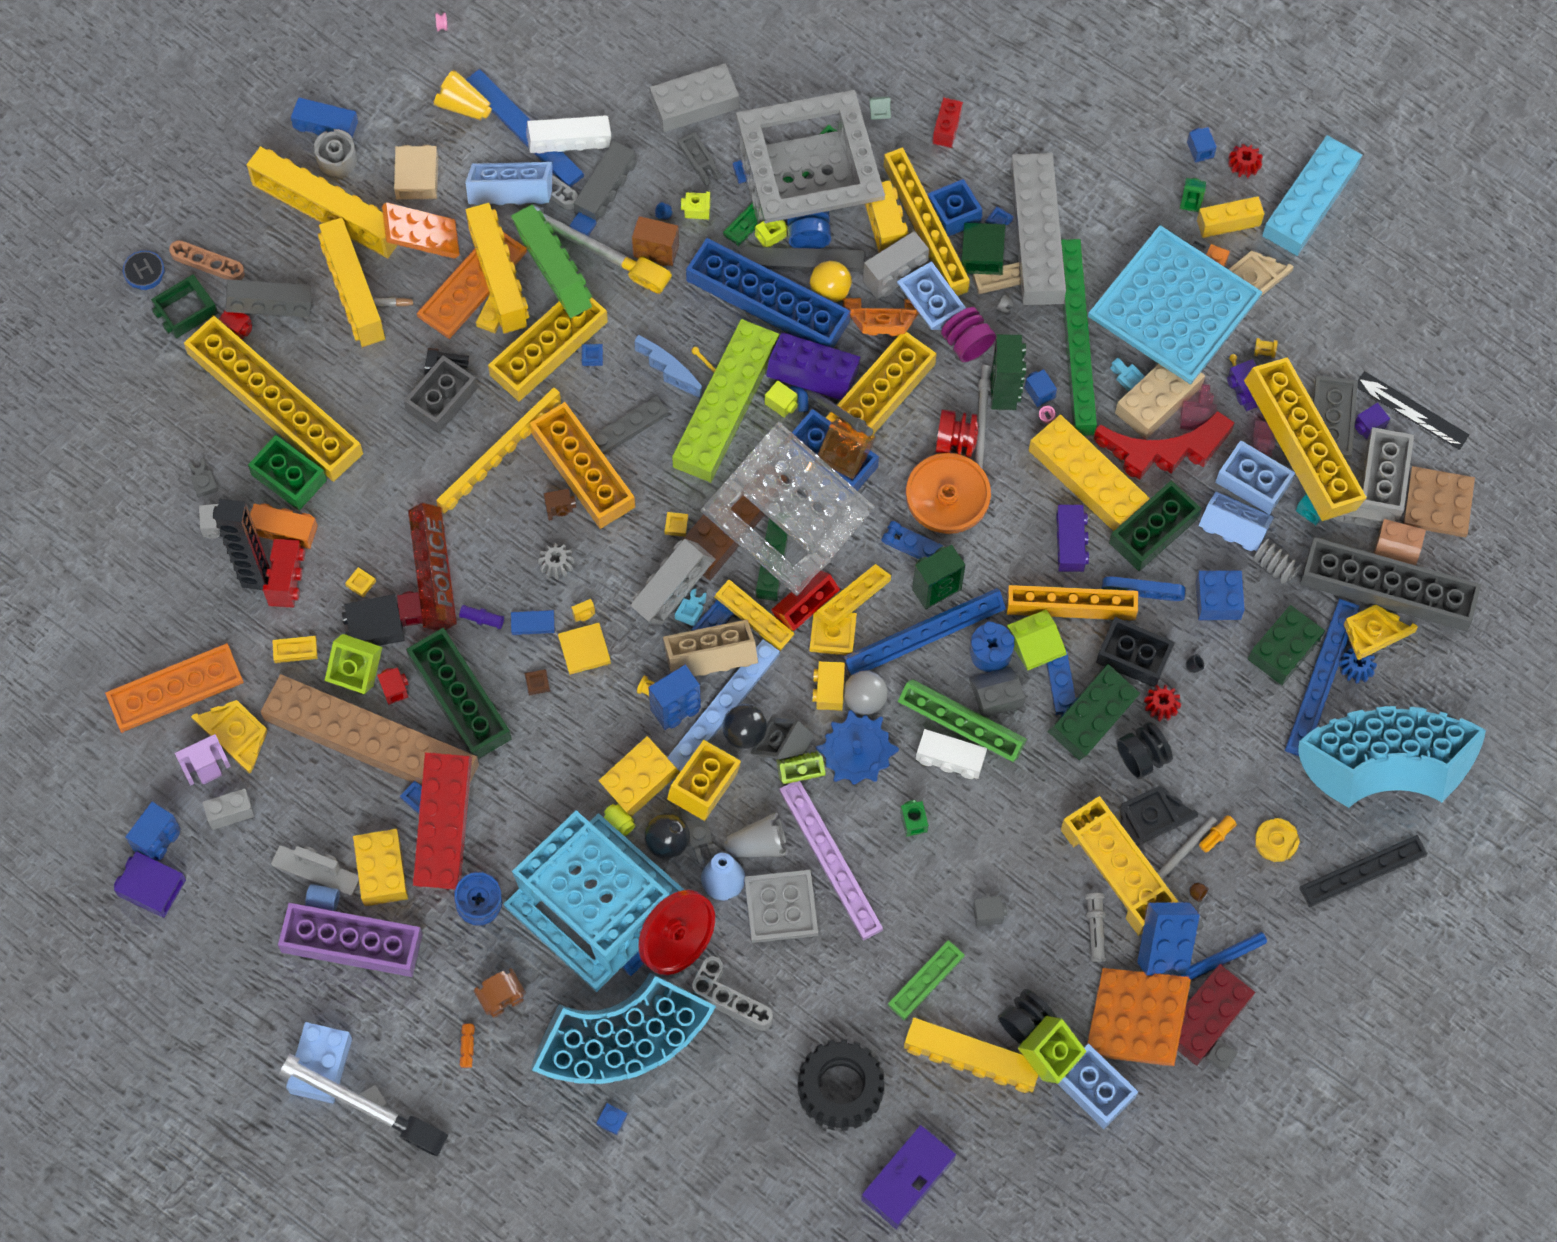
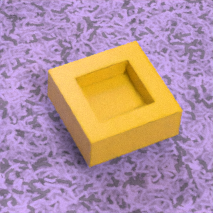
M667 512L665 535L685 537L688 514Z
M358 567L346 581L345 585L361 597H364L375 584L376 579Z
M591 599L571 607L575 622L580 620L586 621L595 614V607Z

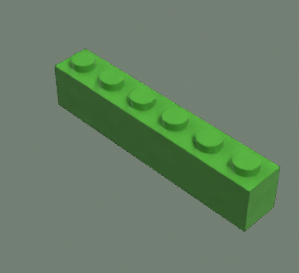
M913 679L906 683L898 700L899 703L1012 762L1019 758L1027 741L1023 736Z

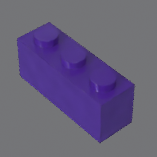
M1058 505L1056 512L1058 572H1084L1085 564H1089V551H1085V545H1088L1089 537L1088 532L1084 531V525L1088 524V513L1084 512V505Z

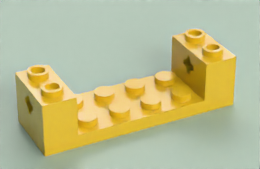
M1100 796L1063 820L1061 832L1073 848L1079 844L1127 908L1128 913L1125 919L1138 936L1143 934L1148 903H1179Z

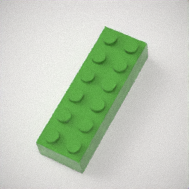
M532 204L511 215L524 246L570 319L591 308L592 305L589 299L592 296L588 288L583 286L586 282L582 274L576 273L578 269L573 260L568 261L570 257L566 249L560 248L562 244L557 235H552L554 232L548 222L544 223L546 219L542 211H537Z

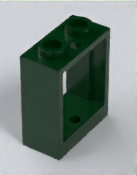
M194 274L151 299L154 306L151 308L153 314L157 319L161 318L164 323L162 325L168 334L172 333L176 339L218 314L215 303ZM193 292L204 308L174 325L163 309Z

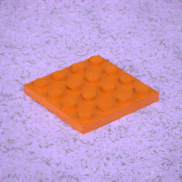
M1103 968L1087 1045H1091L1103 1058L1174 1066L1191 982L1190 978L1156 973L1153 976H1147L1144 972Z

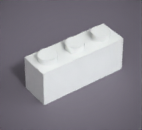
M924 729L917 750L916 760L925 766L934 765L940 767L941 770L948 773L953 771L960 773L967 779H979L987 748Z

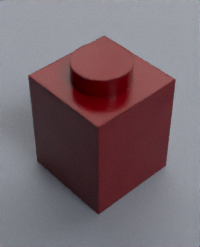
M407 591L402 593V595H397L402 627L424 624L419 593Z

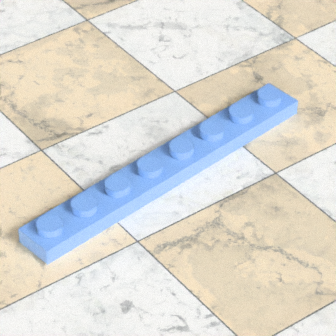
M764 639L756 647L758 663L738 669L667 757L680 772L703 740L711 741L722 727L725 714L731 708L740 705L780 655V651Z

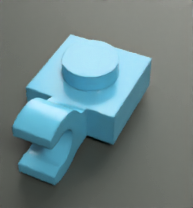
M1119 358L1115 359L1110 367L1115 374L1119 375L1117 381L1128 392L1145 377L1133 364L1127 367Z

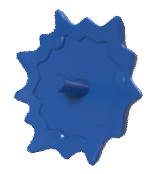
M850 710L843 723L834 721L831 723L833 732L825 735V744L816 746V750L826 758V767L834 770V782L842 779L850 780L853 785L864 779L876 782L879 771L890 766L889 758L896 754L899 748L889 743V733L881 729L883 717L880 716L876 720H870L866 715L858 718Z

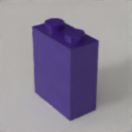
M135 852L134 856L129 857L127 860L126 869L122 876L120 875L116 879L114 891L118 897L165 918L186 879L183 873L139 852Z

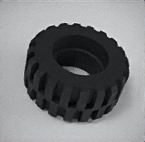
M841 1039V1042L838 1043L830 1040L827 1041L825 1046L822 1044L816 1046L815 1051H810L806 1056L805 1062H802L798 1075V1095L802 1108L806 1109V1114L810 1119L814 1118L816 1120V1124L820 1126L823 1124L827 1125L830 1130L841 1128V1131H848V1127L853 1126L856 1129L861 1126L862 1122L865 1121L867 1123L872 1119V1115L877 1113L884 1094L883 1068L879 1066L880 1061L876 1056L873 1057L871 1055L872 1051L867 1047L865 1049L861 1048V1043L856 1041L853 1044L847 1043L848 1039ZM837 1066L853 1069L862 1079L863 1087L860 1096L846 1104H837L826 1099L822 1095L819 1085L821 1076L825 1071Z

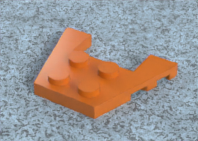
M844 298L842 302V307L850 310V317L863 334L872 336L878 334H889L891 336L905 334L919 314L909 299H904V309L861 308V298Z

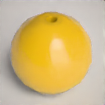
M829 260L820 263L814 268L809 283L811 291L835 303L840 302L848 295L852 278L846 266L840 262Z

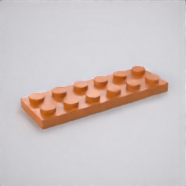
M503 232L504 242L509 248L511 262L513 261L515 266L527 253V248ZM475 249L417 312L418 318L448 339L456 333L490 294Z
M228 643L105 692L122 733L244 682Z

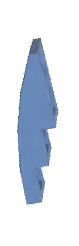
M640 335L637 336L634 341L635 351L649 357V366L663 372L665 382L698 398L702 397V385L686 367L655 343Z

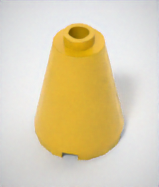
M455 70L448 74L441 85L440 93H437L433 103L437 107L477 120L487 119L492 110L489 107L490 102Z

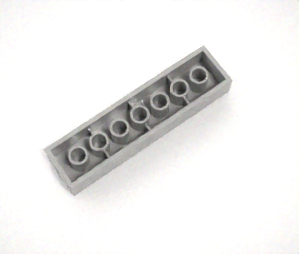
M1053 153L1012 154L1010 169L1023 305L1064 304L1066 286Z

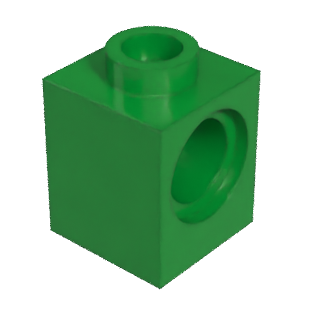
M911 800L901 805L900 814L906 837L927 833L929 825L923 801ZM914 813L920 818L918 820H911L908 815Z

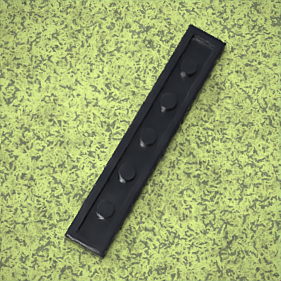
M1415 835L1301 885L1299 889L1310 908L1426 857L1428 853L1419 836Z

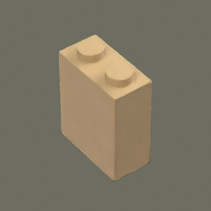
M403 145L396 147L394 181L396 199H437L438 153L436 146Z

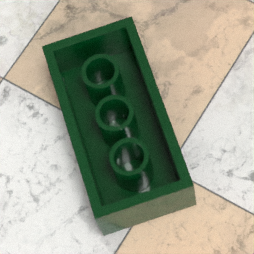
M996 334L991 368V410H1016L1017 402H1021V393H1023L1026 375V362H1024L1026 343H1022V335Z
M1171 480L1111 533L1109 544L1140 572L1199 519L1202 508Z
M1108 664L1097 673L1047 732L1080 761L1089 754L1139 696L1140 692Z

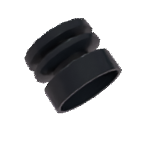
M1147 722L1143 727L1136 728V735L1128 733L1116 741L1118 752L1124 764L1137 779H1142L1151 774L1154 770L1153 765L1156 768H1161L1164 764H1168L1173 760L1172 751L1165 736L1152 722Z
M1024 989L1020 993V997L1014 999L1017 1008L1008 1005L998 1015L999 1023L1004 1030L1020 1045L1046 1016L1057 1018L1049 1005L1029 989Z

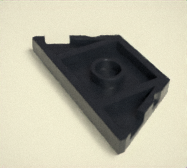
M1161 786L1130 799L1120 806L1121 825L1137 846L1197 818L1199 814L1197 811H1192L1182 804L1183 801L1177 797L1171 796Z

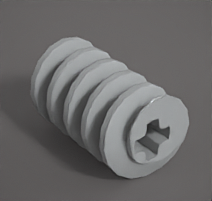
M1267 539L1257 550L1254 561L1259 562L1261 560L1260 566L1262 568L1268 565L1267 572L1271 573L1274 571V578L1281 576L1280 582L1282 584L1291 581L1300 571L1302 565L1294 567L1296 560L1293 559L1288 562L1289 554L1282 557L1283 549L1280 548L1274 551L1276 544L1273 543L1268 546L1269 539Z

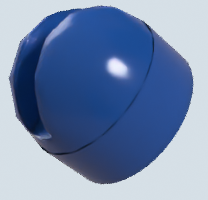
M661 202L656 206L655 216L658 219L667 220L673 215L670 205Z

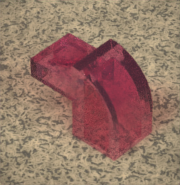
M1202 384L1199 393V403L1183 402L1180 429L1195 430L1215 414L1217 405L1212 404L1213 393H1210V385Z
M1255 420L1251 447L1268 457H1272V451L1275 447V436L1267 422Z

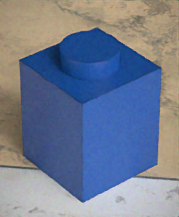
M1209 127L1203 129L1196 128L1189 132L1187 144L1195 163L1214 158L1217 147Z
M1045 370L1032 372L1026 378L1025 389L1037 407L1056 397L1057 388Z

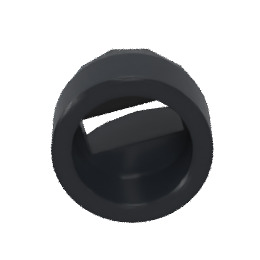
M1198 654L1189 657L1186 661L1187 670L1193 673L1199 672L1205 667L1203 659Z

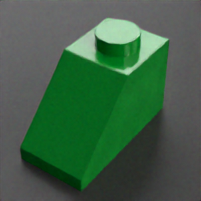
M1186 178L1180 209L1199 213L1206 189L1205 181L1197 178Z

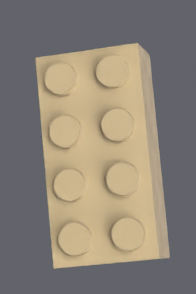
M1158 364L1118 401L1115 414L1146 440L1202 388L1205 375L1200 373L1190 385Z
M748 620L663 637L666 658L671 673L685 664L693 676H704L712 672L728 671L732 668L748 667L758 663L755 640Z

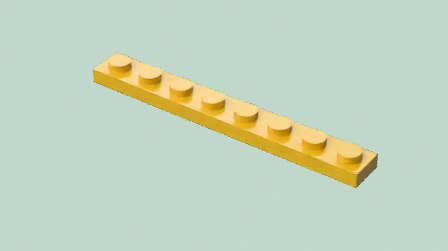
M552 388L436 500L438 509L444 514L448 510H452L463 495H468L473 486L487 476L488 471L492 467H497L507 453L513 452L517 443L530 435V423L561 404L560 392L556 388Z

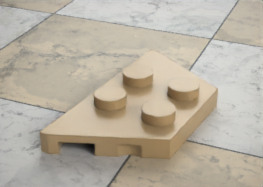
M1250 251L1228 270L1262 291L1261 296H1263L1291 273L1294 267L1291 264L1286 266L1277 263L1274 258L1264 257L1260 253Z

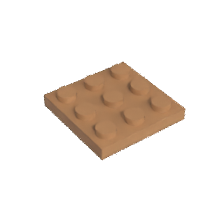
M1412 466L1403 524L1427 531L1466 538L1468 535L1475 477Z

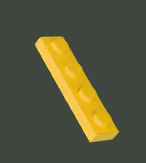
M873 565L817 610V617L830 627H835L891 581V575L878 565Z
M728 580L714 596L741 620H748L749 626L779 651L793 638L795 633L732 581Z

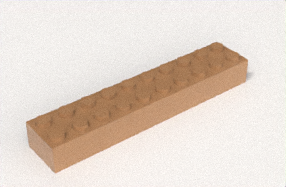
M281 674L261 710L264 721L411 783L416 781L421 786L425 752L471 756L470 782L479 766L477 756Z

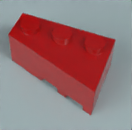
M274 539L270 555L271 566L266 572V577H269L268 585H263V592L269 606L294 608L295 600H299L300 589L297 588L298 581L302 580L300 563L305 559V549L302 548L299 540Z

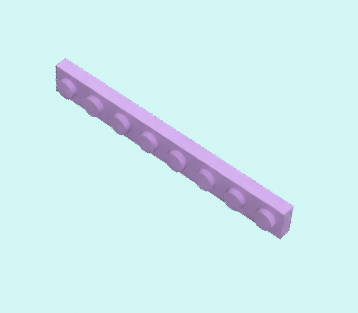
M792 782L780 788L779 792L862 940L864 941L883 931V927L801 782Z

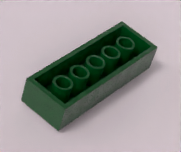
M444 627L406 649L410 662L470 754L480 759L512 740L509 728Z

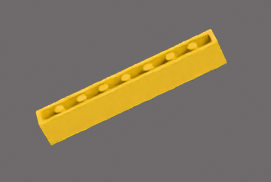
M902 147L884 154L883 167L893 187H896L898 197L917 235L929 248L928 257L930 261L935 265L957 296L967 293L970 280L905 150Z

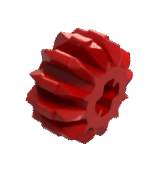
M1244 143L1241 147L1235 146L1228 157V167L1232 168V174L1238 172L1239 178L1245 175L1247 179L1250 177V174L1255 176L1262 167L1263 156L1259 154V148L1252 149V144L1246 147Z
M1166 684L1163 686V689L1156 685L1154 690H1148V696L1144 699V703L1147 704L1145 711H1151V718L1157 715L1159 722L1162 720V717L1169 721L1171 715L1177 716V709L1181 707V703L1178 702L1180 695L1174 694L1175 688L1167 690Z

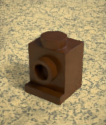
M569 489L544 493L549 521L553 520L552 516H566L573 512V508H576L575 497L570 496Z

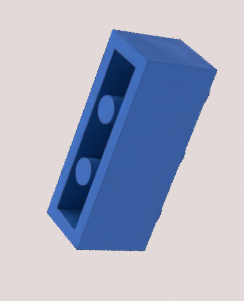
M299 97L291 115L293 128L300 132H312L318 136L323 132L327 131L328 133L339 129L353 137L358 124L356 111Z

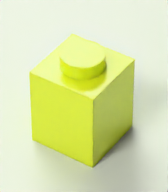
M777 380L765 394V405L785 418L789 413L792 414L796 410L798 394Z

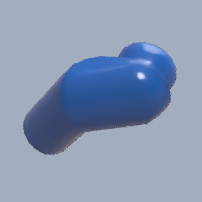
M791 386L790 389L798 394V412H809L807 392L801 387Z

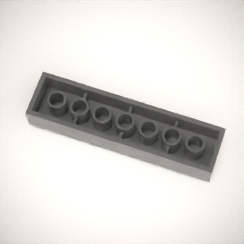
M1316 537L1313 538L1300 585L1370 605H1378L1384 609L1466 632L1472 623L1481 584Z

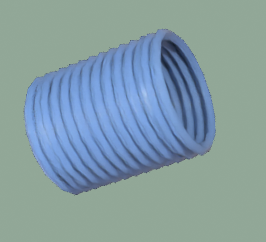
M311 884L307 890L305 905L336 911L340 895L339 889Z

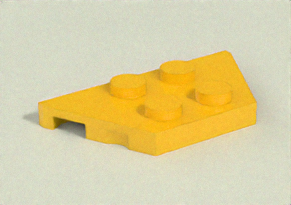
M1378 605L1369 607L1347 618L1344 622V627L1358 660L1415 633L1418 626L1414 623L1409 626L1399 621L1400 616L1387 612Z
M237 700L229 702L225 706L211 708V711L199 715L198 713L191 716L192 720L209 736L215 734L221 747L250 774L268 732L267 728Z

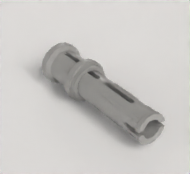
M1089 893L1085 895L1088 905L1086 918L1090 921L1092 962L1106 961L1103 920L1106 917V913L1103 912V899H1105L1103 893Z

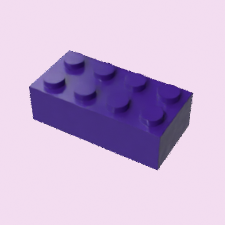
M782 332L769 358L766 377L842 400L851 390L856 379L861 357Z

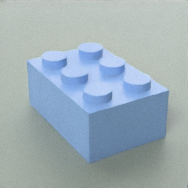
M1240 440L1219 471L1215 483L1270 515L1290 486L1295 472Z
M305 1022L295 1056L300 1059L299 1064L339 1084L352 1037L347 1031ZM290 1076L286 1088L290 1094L334 1104V1097L293 1076Z
M1088 1044L1085 1047L1087 1052L1058 1085L1105 1129L1136 1098L1138 1091Z

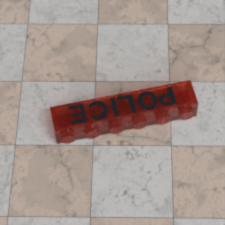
M422 502L408 510L423 628L438 631L444 627L447 630L456 625L457 622L441 507Z

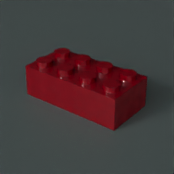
M1219 964L1186 1004L1177 1051L1198 1066L1249 1004L1256 992Z

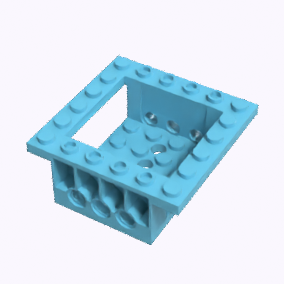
M576 810L512 871L519 889L503 905L597 992L639 951L640 933L651 911L663 899L684 889L599 813L589 822ZM577 866L582 868L579 874H571ZM589 880L597 881V885L592 889L585 887L586 882ZM605 894L613 896L612 900L608 903L601 902V897ZM540 901L545 903L591 946L596 959L593 960L535 906Z

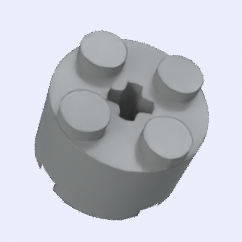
M339 129L328 133L326 131L320 134L314 143L317 164L324 174L342 179L355 168L358 157L353 139L347 132Z

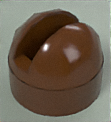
M1198 882L1189 888V893L1194 900L1200 902L1206 896L1209 888Z

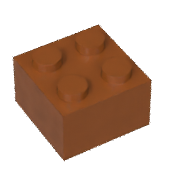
M639 216L632 235L633 257L637 259L644 257L661 266H673L679 248L678 225Z

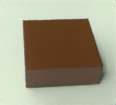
M546 669L525 673L529 696L550 692Z

